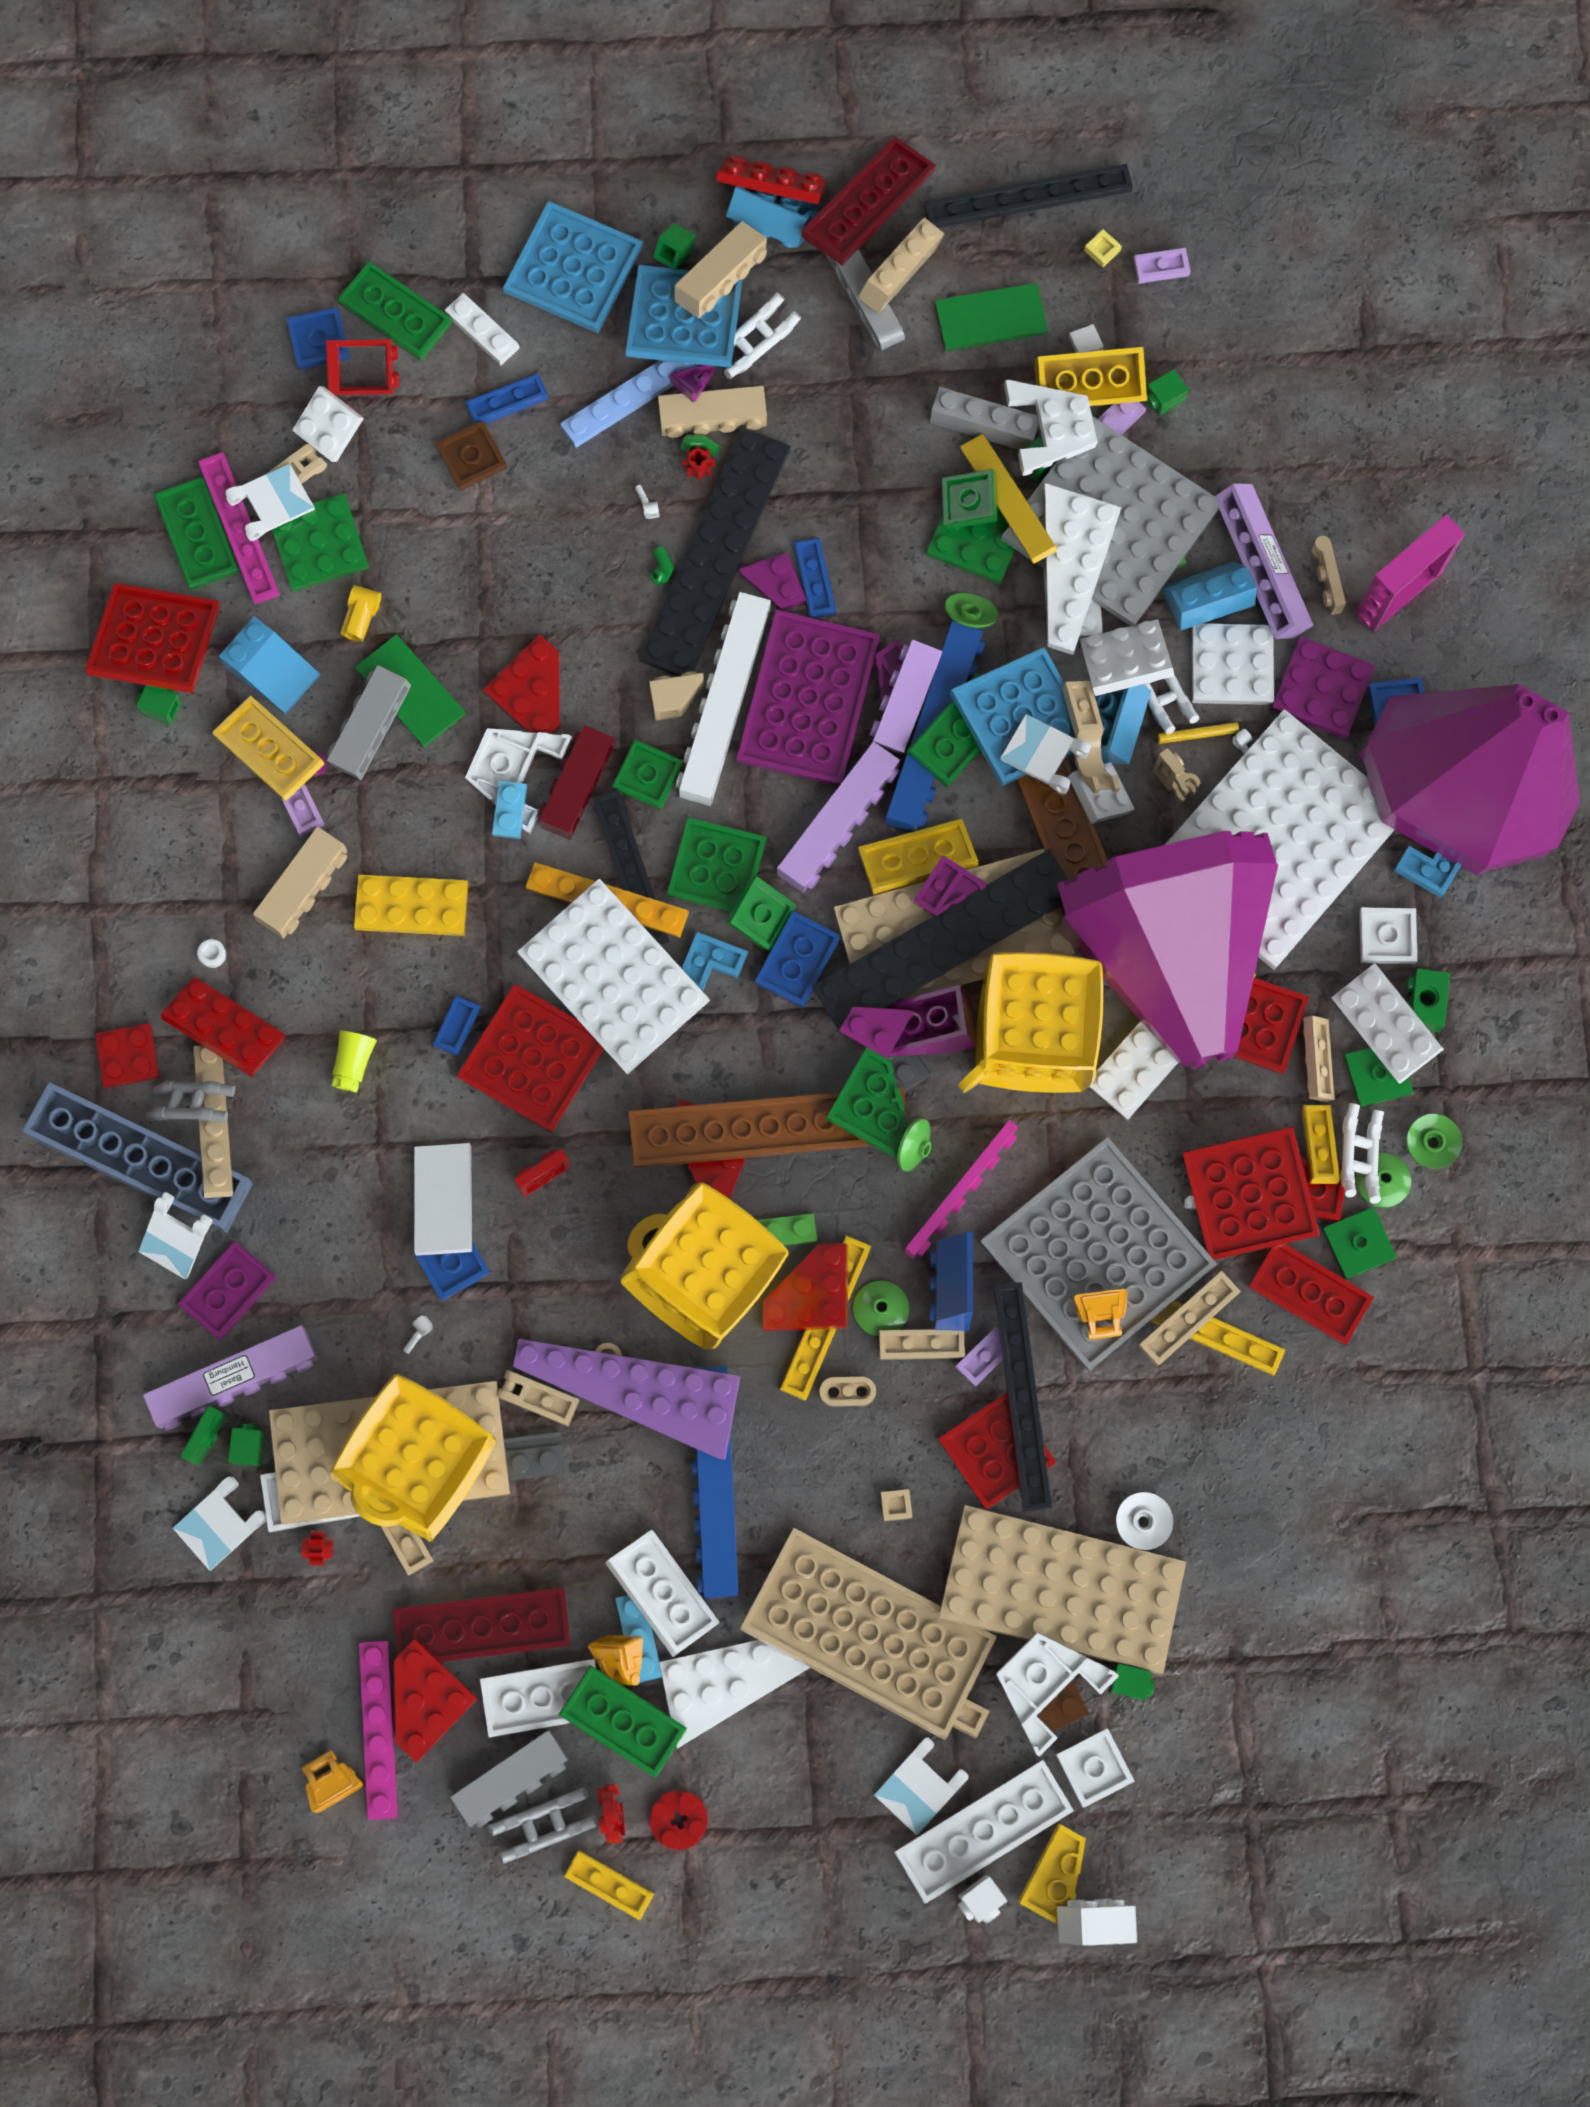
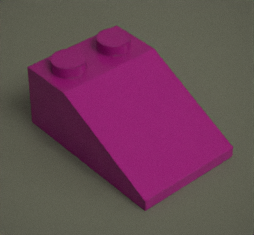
M961 985L902 999L885 1008L911 1010L914 1012L891 1051L890 1056L946 1054L977 1047L971 998Z

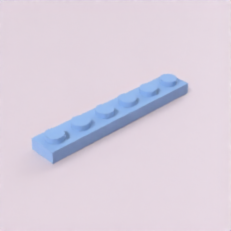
M660 360L560 423L561 429L576 448L673 387L674 385L670 383L671 373L700 364Z

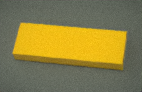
M1303 1105L1301 1111L1310 1184H1338L1340 1176L1331 1105Z
M580 1850L577 1851L564 1875L565 1878L638 1920L641 1919L654 1896V1893Z

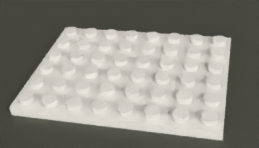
M1284 709L1165 845L1220 831H1231L1232 835L1240 831L1254 832V835L1268 833L1276 862L1279 865L1258 957L1275 970L1395 829L1381 822L1378 813L1380 809L1376 797L1372 795L1367 777Z

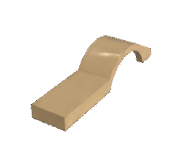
M1065 682L1062 690L1075 733L1074 739L1086 741L1091 745L1090 753L1086 759H1081L1074 754L1077 770L1093 793L1110 789L1113 792H1118L1120 785L1117 775L1112 776L1107 772L1101 756V738L1104 728L1091 682Z

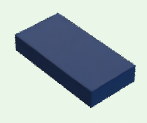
M455 995L432 1044L433 1047L459 1057L481 1010V1006Z

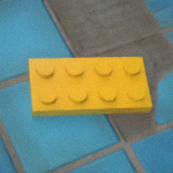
M249 696L212 732L216 739L285 802L324 765L323 760L252 696Z
M962 819L858 847L859 856L873 895L925 882L943 855L965 870L978 867V859Z
M358 875L354 928L359 931L465 936L468 880Z

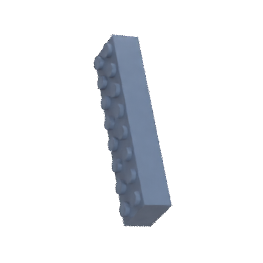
M50 1082L22 1131L29 1138L152 1198H162L164 1192L174 1196L171 1207L198 1220L201 1219L202 1215H206L212 1219V1227L228 1233L253 1185L249 1178L231 1170L233 1196L204 1198L200 1154Z

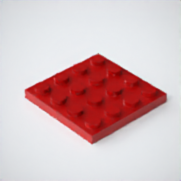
M114 582L85 667L86 675L193 693L220 610V601Z
M514 984L458 1073L457 1078L548 1132L553 1133L604 1048L579 1020Z
M1293 1126L1183 1152L1207 1252L1213 1260L1320 1236Z

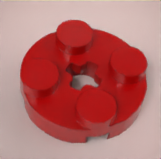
M617 1783L606 1784L603 1787L597 1788L598 1804L603 1806V1816H599L600 1832L605 1834L607 1843L610 1842L611 1844L623 1843L624 1839L622 1836H625L623 1803L619 1804V1801H616L615 1798L616 1795H621Z
M682 1790L671 1791L661 1796L653 1806L650 1816V1827L654 1837L666 1848L685 1850L696 1845L705 1834L708 1824V1814L703 1802L692 1793ZM678 1811L680 1815L687 1816V1821L684 1822V1828L679 1829L677 1825L672 1826L670 1821L674 1819V1813Z

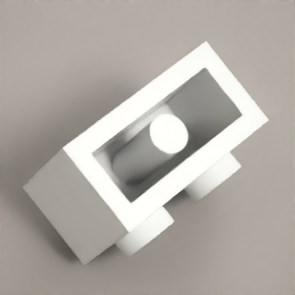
M984 1875L958 1895L962 1901L958 1904L962 1913L969 1921L974 1918L979 1923L983 1920L987 1924L1000 1914L998 1908L1007 1902L988 1875Z

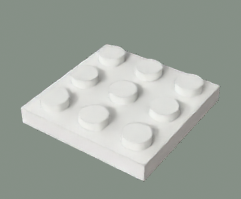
M1158 619L1080 639L1095 696L1174 676L1173 666Z
M1199 624L1193 626L1192 703L1273 705L1274 656L1273 633L1270 626L1241 624Z

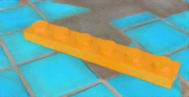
M534 862L525 888L529 891L571 904L596 881ZM606 885L642 926L675 937H681L689 914L688 910Z

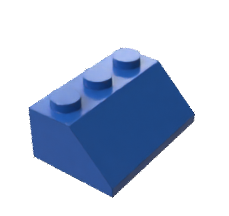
M965 1232L939 1240L936 1244V1250L930 1252V1267H935V1277H930V1294H935V1304H930V1321H935V1330L969 1331L973 1314V1232Z

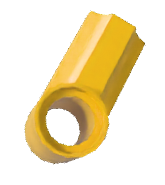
M356 585L353 586L348 599L349 609L340 632L342 636L355 642L364 641L372 615H376L380 606V592Z

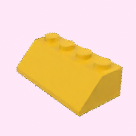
M1143 347L1034 358L1037 386L1088 396L1090 406L1147 401Z

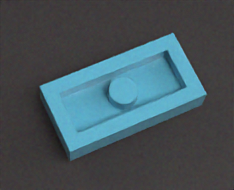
M499 781L492 831L493 836L521 838L527 784Z

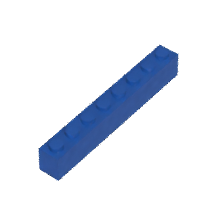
M952 621L910 747L953 700L949 694L951 689L967 683L968 680L975 676L978 665L973 663L976 655L981 657L986 642L981 640L982 630ZM907 754L886 816L885 825L911 833L917 831L918 827L924 828L929 813L924 811L927 802L932 803L937 788L932 786L935 777L909 754Z
M727 1366L695 1368L727 1374ZM730 1435L725 1460L718 1459L698 1449L697 1460H692L693 1477H698L699 1489H693L694 1506H700V1517H695V1535H701V1546H696L697 1564L702 1563L703 1575H697L698 1593L704 1592V1599L738 1597Z

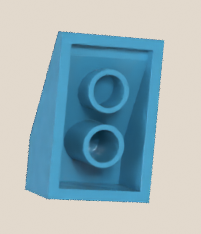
M253 617L219 655L224 668L285 715L320 676L317 670L256 617Z

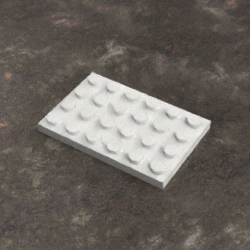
M600 879L517 951L627 1075L710 1001Z

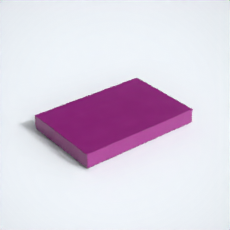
M234 1240L179 1301L178 1305L221 1341L277 1277Z

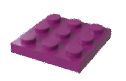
M1300 636L1271 711L1280 714L1285 709L1302 723L1347 739L1375 665Z

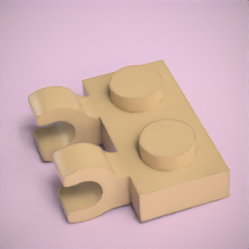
M1167 748L1159 754L1153 772L1168 791L1171 790L1174 793L1176 800L1182 804L1185 801L1183 795L1186 796L1190 792L1193 796L1196 793V787L1200 784V780L1195 774L1185 773L1184 763L1180 756L1176 753L1172 754Z

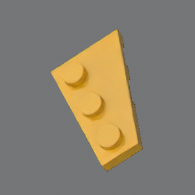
M1058 1823L1018 1903L1058 1925L1057 1906H1067V1900L1076 1899L1075 1890L1081 1870L1086 1838Z

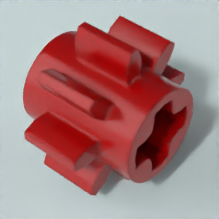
M697 445L696 449L691 452L686 450L687 459L682 460V467L688 468L687 477H696L698 481L705 475L710 477L711 469L709 467L715 466V459H709L710 449L704 451ZM700 461L701 465H696V462Z
M311 1531V1537H303L302 1558L309 1559V1565L325 1566V1559L333 1558V1538H326L325 1531Z

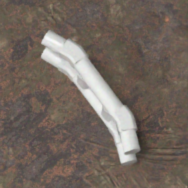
M776 293L754 316L736 330L734 347L737 345L745 355L736 361L731 368L728 367L724 370V374L728 379L746 371L778 341L785 338L801 319L793 311L775 331L768 326L765 321L784 301V298L779 293ZM757 328L766 339L753 348L744 337Z
M1175 675L1165 678L1171 691L1156 697L1150 685L1152 682L1143 684L1151 690L1148 705L1152 710L1155 720L1166 734H1171L1175 730L1169 716L1162 707L1176 700L1180 711L1190 723H1195L1199 719L1198 714L1193 709L1187 696H1185Z
M1349 1103L1342 1128L1343 1157L1340 1173L1341 1184L1344 1187L1345 1195L1353 1197L1356 1195L1354 1172L1365 1174V1188L1369 1195V1200L1374 1204L1379 1203L1381 1197L1379 1193L1378 1152L1384 1112L1373 1110L1366 1138L1355 1135L1360 1105ZM1354 1146L1367 1149V1163L1354 1160Z

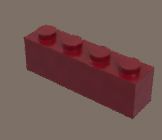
M586 725L583 726L581 732L577 731L571 743V746L574 748L570 756L565 755L560 766L562 773L558 780H553L549 789V794H551L547 804L543 803L537 816L540 818L539 821L542 829L570 841L615 747L614 737Z

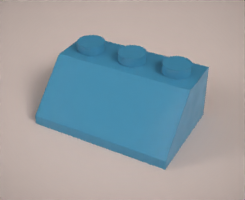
M737 186L726 217L733 219L736 225L743 221L765 237H773L780 240V243L786 247L797 248L805 241L801 237L802 229L820 212L821 206Z
M1235 561L1165 584L1161 589V593L1180 631L1255 606L1257 587L1247 567Z
M1143 684L1095 696L1104 728L1101 738V756L1105 764L1110 762L1112 765L1130 763L1151 694V690Z

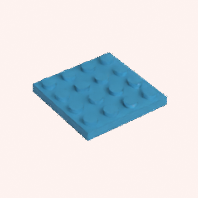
M548 201L507 279L503 291L505 294L599 334L643 247V241Z
M639 265L626 346V357L731 368L742 280H738L733 285L730 293L726 296L723 295L710 312L706 311L700 318H697L675 302V285L690 270H674L672 268Z
M1045 647L953 688L949 693L1001 787L1027 775L1000 760L1026 714L1075 738L1062 686L1065 683ZM1068 750L1066 756L1072 754L1073 752Z

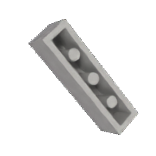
M939 387L930 420L931 424L978 437L984 434L988 441L1018 450L1027 448L1035 441L1039 428L1037 415Z
M377 665L375 671L369 673L365 682L367 686L364 692L356 697L353 704L354 710L350 718H346L340 728L341 735L337 742L332 743L327 753V761L333 767L359 780H362L412 686L407 679Z
M548 1730L451 1796V1799L468 1826L472 1827L476 1824L480 1828L493 1819L492 1812L500 1807L504 1812L518 1801L515 1798L523 1791H526L528 1795L542 1786L540 1780L550 1774L553 1778L566 1769L564 1763L569 1759L551 1731Z

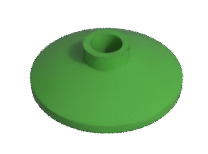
M954 594L945 603V611L948 616L957 623L968 627L984 628L991 626L995 623L998 616L996 607L990 601L975 594Z
M1424 1115L1411 1125L1407 1133L1406 1141L1410 1155L1417 1163L1427 1168L1440 1169L1449 1166L1458 1158L1462 1149V1135L1459 1128L1451 1119L1443 1115ZM1428 1139H1434L1437 1146L1435 1148L1430 1147Z
M918 1118L913 1121L901 1139L897 1161L899 1168L903 1171L913 1170L930 1153L931 1127L924 1118Z
M1378 1153L1379 1193L1381 1197L1379 1203L1374 1204L1369 1200V1195L1365 1188L1366 1175L1356 1172L1355 1183L1360 1196L1369 1204L1381 1208H1388L1399 1204L1407 1196L1411 1187V1176L1408 1167L1400 1158L1389 1153ZM1367 1158L1364 1159L1362 1162L1367 1163ZM1381 1174H1387L1390 1181L1384 1183L1381 1180Z
M874 1281L865 1285L856 1295L853 1313L856 1322L865 1332L879 1337L880 1330H900L904 1326L909 1315V1302L905 1293L897 1285L888 1281ZM883 1302L887 1305V1310L879 1312L876 1305Z

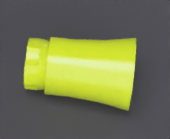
M339 1030L338 1049L332 1072V1087L357 1093L359 1082H362L370 1054L377 1042L376 1039Z

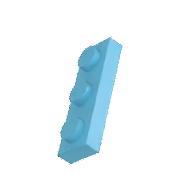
M629 1595L616 1598L623 1635L641 1636L643 1639L642 1663L639 1673L640 1682L661 1678L662 1673L652 1627Z

